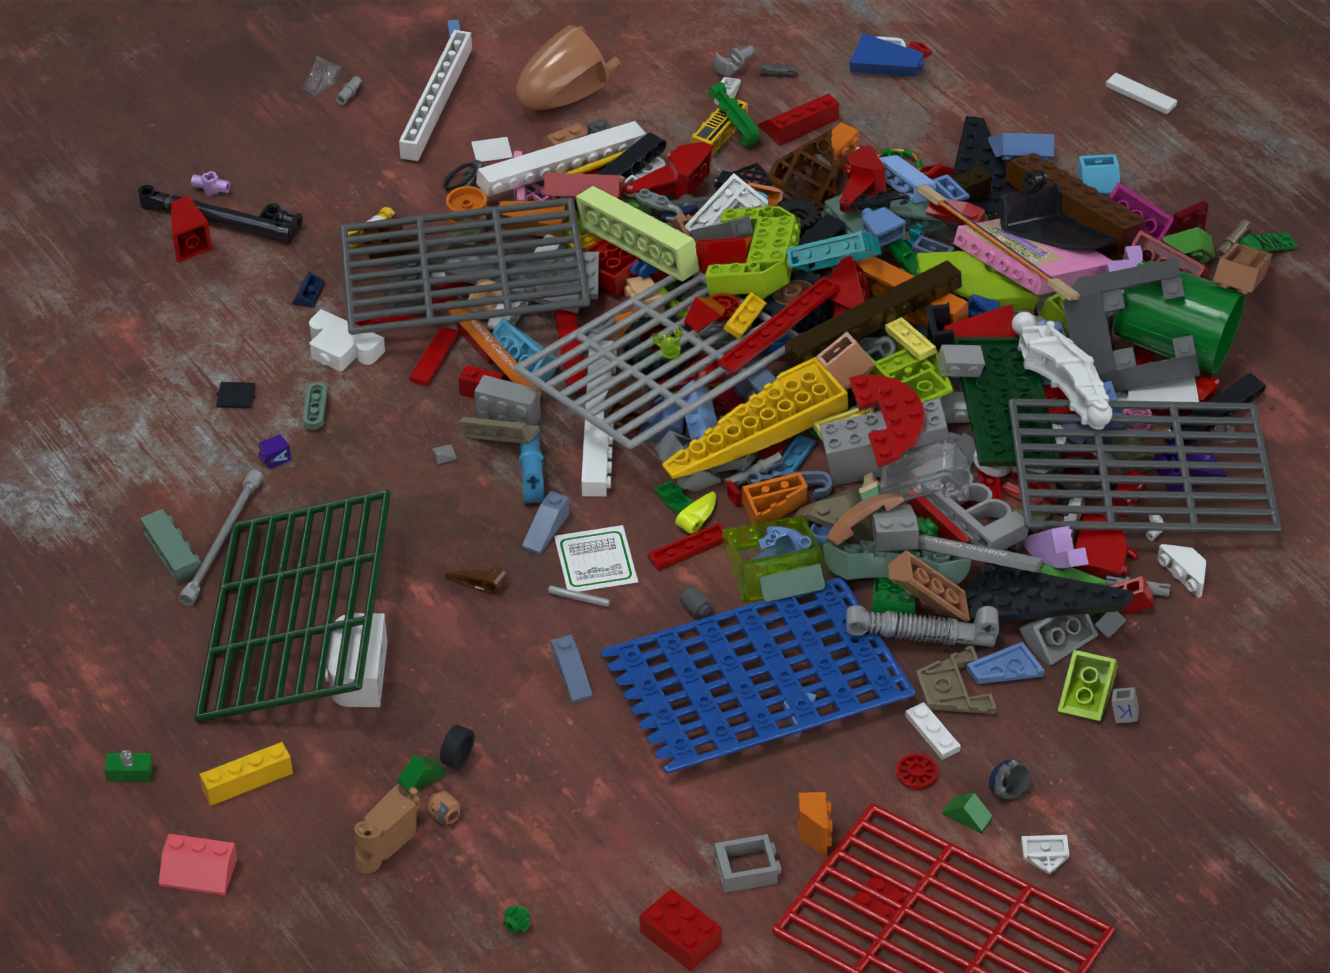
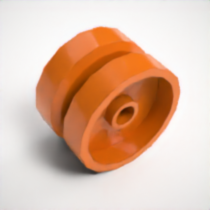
M472 186L458 187L452 190L446 197L447 212L487 208L488 206L486 194L481 189ZM488 215L476 216V217H468V218L478 219V220H488ZM465 218L447 220L448 225L457 224Z

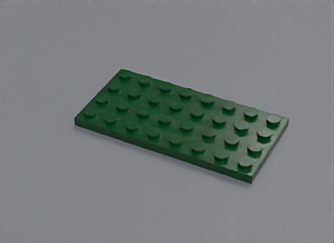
M954 337V345L981 346L985 362L980 377H960L979 466H1017L1008 401L1010 399H1046L1040 374L1024 368V357L1022 352L1018 350L1020 337ZM1017 407L1018 413L1049 414L1048 407ZM1019 422L1020 428L1053 429L1051 422ZM1021 436L1022 443L1056 444L1055 437ZM1023 452L1024 458L1060 459L1059 452Z

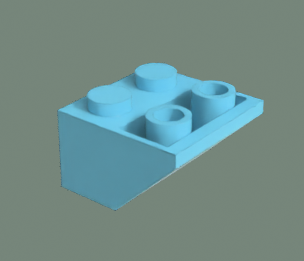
M1116 154L1079 156L1078 179H1081L1086 185L1096 188L1101 194L1109 196L1116 184L1120 183L1119 164Z

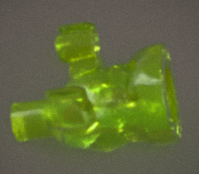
M681 328L674 330L675 337L665 334L663 340H660L659 333L652 334V340L661 347V353L666 359H674L680 353L679 342L683 335Z

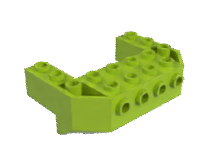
M780 206L747 207L742 209L729 208L723 210L720 222L745 215L749 216L754 234L746 263L708 265L705 279L709 296L721 293L749 295L752 292L763 300L789 284L793 268L789 266L786 248L798 246L801 232L800 224L796 222L795 215Z

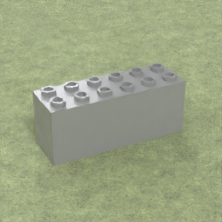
M940 398L922 402L925 413V427L922 429L919 441L912 450L908 449L902 454V458L880 468L877 466L868 439V433L887 429L881 411L820 425L833 487L864 480V475L872 471L876 477L919 468L947 453L952 456L948 428Z

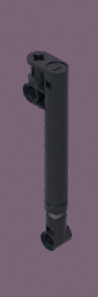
M143 185L138 189L140 206L145 210L153 208L168 209L171 213V202L183 198L178 195L170 197L169 194L155 191L151 185ZM191 199L208 223L288 244L294 239L303 222V215L301 213L296 215L290 214L286 210H282L275 203L266 205L260 215L255 216Z

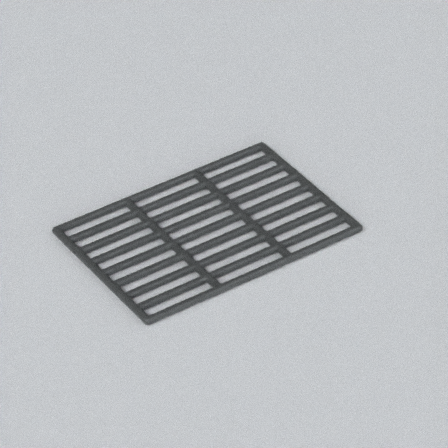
M573 198L344 224L340 226L347 324L350 335L555 311L590 305ZM560 206L568 207L567 211L500 218L499 215L501 213ZM492 215V220L424 227L426 222ZM565 218L570 220V223L501 230V226ZM409 224H416L417 227L416 229L348 237V232ZM494 228V232L425 240V235ZM570 230L572 232L570 236L503 243V238ZM418 237V241L349 249V244ZM495 240L496 243L495 245L428 253L426 249L428 247ZM573 243L574 248L505 256L504 252ZM419 249V254L350 262V257ZM497 252V257L428 265V260ZM575 256L576 261L510 269L506 267L508 263ZM420 261L421 265L418 267L351 274V269ZM491 265L499 266V270L429 277V273ZM575 268L578 270L577 274L508 282V276ZM416 274L422 275V279L352 287V282ZM491 278H500L501 283L431 291V286ZM575 281L580 283L578 287L510 295V289ZM423 287V292L353 300V295ZM502 290V296L432 304V299ZM577 294L582 296L580 300L512 308L511 302ZM417 300H424L425 305L354 313V308ZM504 304V309L439 317H434L433 314L436 311ZM426 313V318L364 326L355 325V321Z
M1010 399L1008 401L1024 526L1027 529H1053L1069 526L1070 529L1257 533H1279L1282 530L1258 409L1255 403L1109 400L1108 405L1112 409L1170 410L1171 416L1112 415L1109 422L1172 424L1173 431L1020 428L1019 422L1081 423V417L1078 414L1018 413L1017 407L1070 408L1069 400ZM1178 410L1250 411L1251 418L1179 416ZM1181 425L1253 426L1254 433L1182 431ZM1021 436L1094 438L1095 445L1022 443ZM1102 438L1175 439L1176 446L1103 445ZM1183 439L1256 441L1257 448L1184 446ZM1023 452L1096 453L1097 460L1024 458ZM1105 453L1177 454L1179 461L1106 460ZM1186 454L1259 456L1260 463L1187 461ZM1025 467L1099 468L1100 475L1026 474ZM1107 468L1180 469L1181 476L1108 475ZM1189 470L1262 471L1263 478L1190 477ZM1027 482L1101 483L1102 490L1028 489ZM1109 483L1183 485L1184 492L1110 491ZM1191 485L1265 486L1266 493L1193 492ZM1029 497L1103 499L1104 506L1030 505ZM1112 499L1186 500L1187 507L1113 506ZM1194 500L1268 502L1269 509L1195 508ZM1031 513L1106 514L1107 522L1032 520ZM1114 514L1188 516L1190 523L1115 522ZM1197 516L1271 517L1272 524L1198 523Z

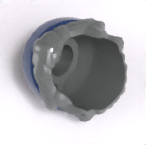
M1016 760L1001 762L992 770L989 778L991 792L1002 799H1017L1021 793L1029 789V784L1031 783L1030 769Z

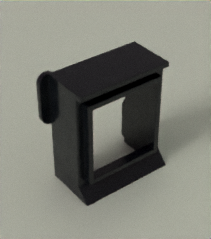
M949 302L947 304L926 306L928 315L926 339L936 346L938 354L942 345H954V330L942 331L944 326L947 325V320L950 318Z

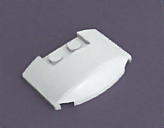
M733 173L685 225V228L691 234V230L720 223L723 210L729 208L768 206V200Z

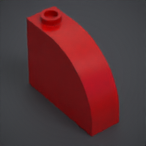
M752 236L696 240L695 248L701 273L706 275L708 265L746 263Z
M1085 514L1083 521L1107 522L1106 516L1102 514ZM1080 530L1075 549L1085 548L1088 564L1072 568L1106 580V575L1118 578L1126 577L1128 564H1125L1127 543L1122 530Z

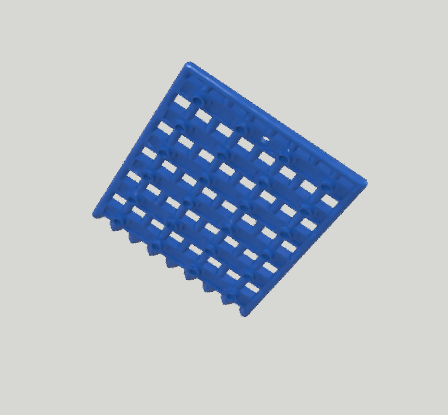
M837 577L824 581L825 589L770 602L758 601L601 650L602 657L617 656L616 660L608 664L609 671L625 670L624 674L615 679L616 685H633L632 688L623 693V698L627 700H641V702L631 707V713H648L649 715L639 722V728L657 729V731L647 737V743L665 744V746L655 752V758L673 759V761L663 767V771L666 774L915 695L916 692L879 633L874 634L873 631L872 633L868 632V634L854 636L847 632V609L852 606L861 605L844 578ZM839 586L842 592L838 593L835 587ZM810 594L816 599L799 605L796 600ZM844 600H848L851 606L847 607ZM774 606L777 611L762 617L757 612ZM821 608L824 612L822 615L809 619L805 615V612ZM735 618L738 623L723 629L718 625L719 622ZM778 620H782L785 624L783 627L770 631L765 625ZM828 621L833 627L820 632H816L813 628L815 625ZM695 630L698 634L697 637L681 641L678 636ZM739 632L744 633L746 638L731 643L726 638V636ZM790 633L794 640L777 645L773 638ZM838 635L842 642L825 647L821 640ZM874 641L877 648H873L870 642ZM653 642H656L657 646L659 647L658 649H654L644 653H641L638 648L640 646L650 644ZM703 644L706 648L705 651L689 655L686 650ZM751 645L754 652L737 657L734 650ZM799 647L802 654L785 659L782 652ZM847 649L850 654L848 657L834 661L830 655ZM883 655L886 662L882 663L878 656ZM664 656L666 663L649 667L646 662ZM708 658H712L714 662L713 665L697 669L694 664ZM756 660H760L761 664L763 665L761 667L751 669L748 671H745L744 667L742 666L743 664ZM807 661L811 668L794 673L790 666ZM854 663L859 668L857 671L844 675L839 670L841 667ZM891 669L895 676L891 677L887 670ZM669 670L673 672L674 677L658 682L654 677L656 674ZM720 672L722 679L705 684L702 677ZM768 674L771 679L758 685H753L751 681L752 678ZM816 676L819 680V683L802 687L799 682ZM865 678L868 683L851 689L848 682ZM900 683L904 690L900 691L896 684ZM678 684L683 690L667 696L662 691V689ZM728 686L731 693L713 698L710 691ZM774 688L780 694L764 700L759 695L761 692ZM825 690L828 697L811 702L806 693L813 694ZM871 692L877 697V699L862 704L857 699L858 696ZM688 699L690 706L674 711L670 706L671 703ZM736 701L739 705V708L723 713L719 708V705ZM786 701L790 709L770 714L767 709L768 707ZM834 705L837 710L836 712L820 717L817 709ZM694 713L699 719L681 725L678 718ZM744 715L748 721L746 723L733 727H730L727 722V720ZM792 716L795 717L798 724L779 729L776 722L791 718ZM704 728L707 733L705 736L689 740L686 735L688 732ZM753 730L756 735L754 738L738 742L735 736ZM712 743L716 749L697 755L694 748Z

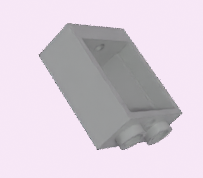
M768 834L714 843V858L724 893L778 884V874H781V866L779 860L775 861V845L770 843ZM764 851L768 867L732 873L728 857Z

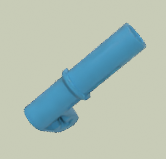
M538 432L529 444L520 443L521 455L519 456V461L522 462H519L522 468L524 504L542 503L544 500L542 470L544 461H541L544 457L540 450V434Z

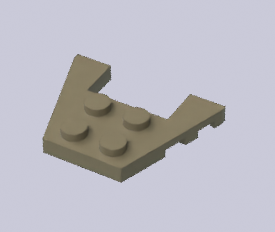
M973 645L966 647L965 651L959 654L957 652L951 654L950 658L942 662L938 660L916 671L919 688L924 702L929 709L996 714L997 708L992 695L985 694L969 697L958 668L967 667L968 663L978 660Z

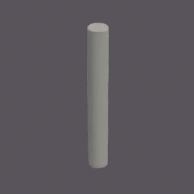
M550 585L548 590L549 594L609 608L611 603L610 599Z

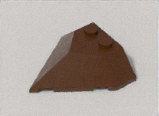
M832 129L776 160L767 177L777 189L789 196H796V199H800V196H802L804 200L809 198L811 203L815 201L817 206H820L821 211L824 210L826 200L839 196L838 189L836 188L837 174L834 148H832L831 141Z

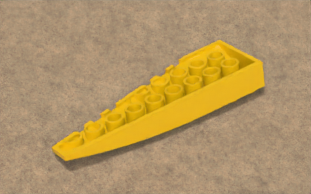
M814 357L779 374L773 383H767L757 395L754 393L750 396L748 402L740 404L721 418L714 428H708L704 431L702 437L691 441L689 447L685 450H679L662 463V467L672 479L742 458L813 427L814 422L847 411L848 393L822 363Z

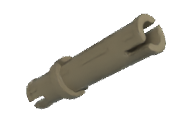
M1241 220L1231 234L1223 239L1221 246L1215 251L1218 259L1235 243H1238L1251 228L1248 220Z

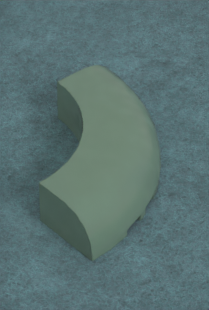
M859 540V544H848L847 541H843L839 545L831 542L823 544V555L828 568L836 575L847 580L889 578L888 564L906 551H876L874 541ZM922 549L907 550L956 585L966 577L970 569L971 559Z

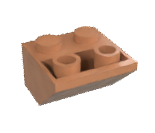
M848 332L844 333L816 356L845 391L851 388L849 377L867 375L876 367Z

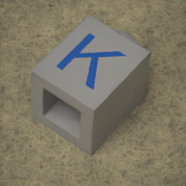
M1135 687L1113 689L1112 706L1116 723L1138 721L1139 706Z

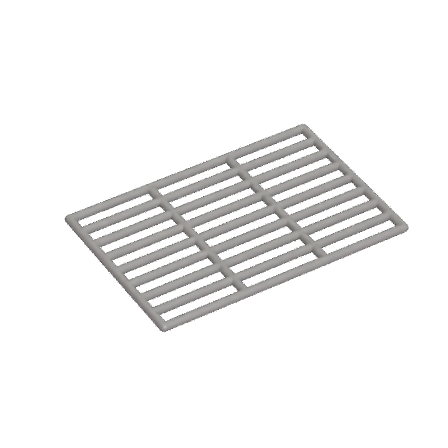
M698 271L692 275L695 278L648 305L642 303L641 301L678 280L669 275L514 366V371L626 448L633 449L785 354V345L747 369L742 367L736 372L737 375L690 404L682 399L727 371L719 367L675 395L668 391V389L716 360L718 361L772 318L767 313L761 311L756 318L763 320L762 324L743 334L740 340L735 339L719 350H715L710 346L730 335L729 332L723 329L704 341L698 339L697 336L719 324L720 322L717 319L699 333L694 330L687 332L683 329L686 326L684 324L686 317L676 323L669 320V318L691 306L695 297L705 298L708 296L707 287L662 314L655 311V309L701 282L707 285L705 274ZM736 294L733 295L740 300L741 304L743 303V298ZM632 306L639 309L637 312L592 338L584 335ZM645 315L653 318L605 348L598 344ZM659 324L667 327L619 357L612 354L613 351ZM789 329L773 343L786 335L792 339L800 334ZM676 333L680 336L677 340L637 364L630 366L626 363L629 359L671 334ZM575 339L582 343L533 373L526 369ZM687 342L694 345L693 348L648 375L639 372ZM589 348L596 352L547 382L540 379L543 375ZM702 351L709 355L661 385L654 381ZM603 357L610 361L560 392L553 388ZM616 367L623 370L622 373L575 401L567 397ZM631 376L638 380L588 411L581 407ZM645 385L652 389L601 421L596 417L597 414ZM659 395L666 398L665 401L617 430L609 426ZM674 404L681 408L631 440L623 436Z

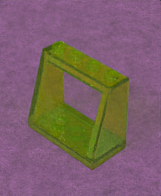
M803 515L722 530L723 547L743 602L763 599L759 583V577L820 564L824 578L822 550ZM767 527L794 529L811 539V545L806 550L742 561L738 554V551L760 548L758 540L766 536Z

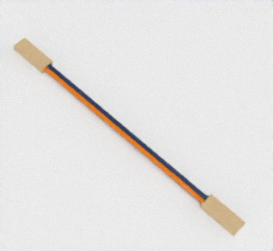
M928 185L917 187V192L935 205H941L1048 281L1047 285L1069 301L1079 300L1080 294L1060 279H1054L948 204L947 199Z

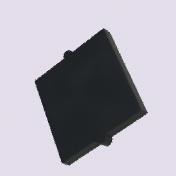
M221 382L219 392L216 393V408H251L253 398H255V383Z

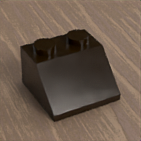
M981 166L952 177L970 195L969 199L962 202L970 203L991 193L992 176Z

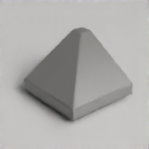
M452 444L432 448L437 464L457 460Z

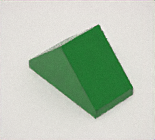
M414 754L397 780L409 794L410 788L415 787L418 791L447 775V772L435 758Z
M975 793L953 797L942 812V815L981 834L993 817Z

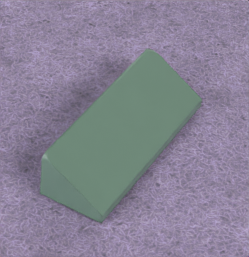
M820 564L759 577L760 592L764 602L825 589Z

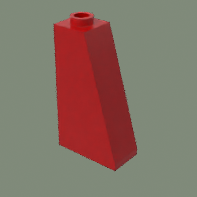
M1006 305L946 325L942 331L954 330V337H1016V333L1012 329V321L1014 319L1013 305Z

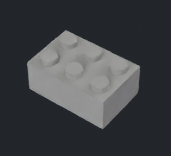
M483 375L475 389L476 418L519 422L537 426L541 418L540 389Z

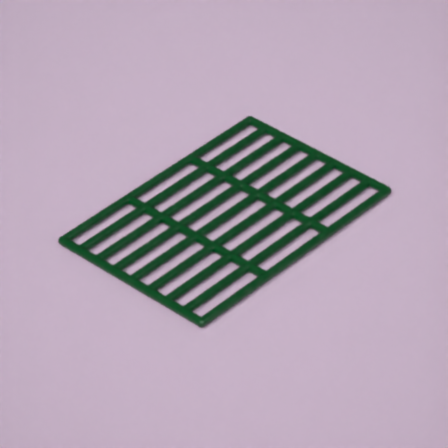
M389 490L244 520L233 524L194 716L196 722L362 689L391 498ZM382 499L374 552L363 554L371 502ZM363 503L355 555L344 558L352 506ZM343 508L336 557L334 561L325 562L333 510ZM324 512L316 564L306 566L314 514ZM306 516L297 568L286 570L295 518ZM287 520L277 573L267 574L276 523ZM268 524L258 577L248 578L258 526ZM249 528L239 581L229 583L239 530ZM372 561L364 616L353 618L362 563ZM353 565L345 619L334 622L342 567ZM333 569L325 624L314 626L323 571ZM314 573L306 625L303 629L295 630L304 575ZM295 577L286 631L275 634L284 580ZM275 582L266 636L256 638L265 584ZM256 586L247 640L236 642L246 588ZM237 590L228 642L225 645L217 646L227 592ZM363 625L354 682L343 684L352 627ZM343 629L334 686L323 688L332 631ZM323 633L314 690L303 692L312 635ZM303 637L294 694L283 696L293 639ZM284 641L274 698L263 700L273 643ZM264 645L254 702L244 704L254 647ZM244 650L235 704L233 707L224 708L234 651ZM225 653L215 710L204 712L215 655Z

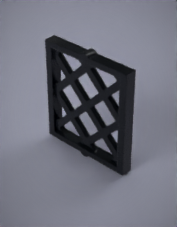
M758 163L733 171V173L737 174L744 172L743 181L746 178L751 179L750 183L753 180H757L760 185H773L767 178L768 174ZM746 173H753L752 177L746 176ZM755 174L762 175V176H761V178H757V177H755Z

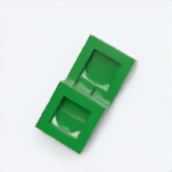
M671 480L654 489V493L662 503L677 516L682 510L695 502L685 496L682 488Z

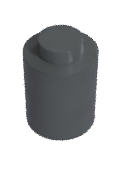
M695 586L687 588L680 597L681 603L696 618H705L710 614L712 603Z

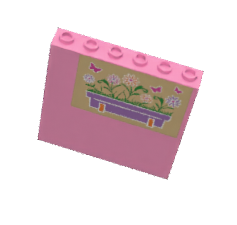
M1000 219L976 223L1054 279H1060L1071 288L1078 278L1105 273L1106 262L1112 261L1094 249L1058 247L1004 232L1000 225ZM969 225L958 226L953 244L1036 295L1056 292L1047 285L1048 281Z

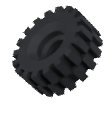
M793 196L792 199L785 198L784 202L780 201L776 205L795 215L796 222L800 224V238L821 219L820 206H817L815 201L811 203L809 198L804 200L802 196H800V199H796V196Z

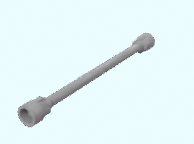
M252 469L245 477V481L242 484L243 491L194 579L182 589L178 597L183 605L192 606L195 603L200 592V583L249 495L260 486L264 479L260 471Z

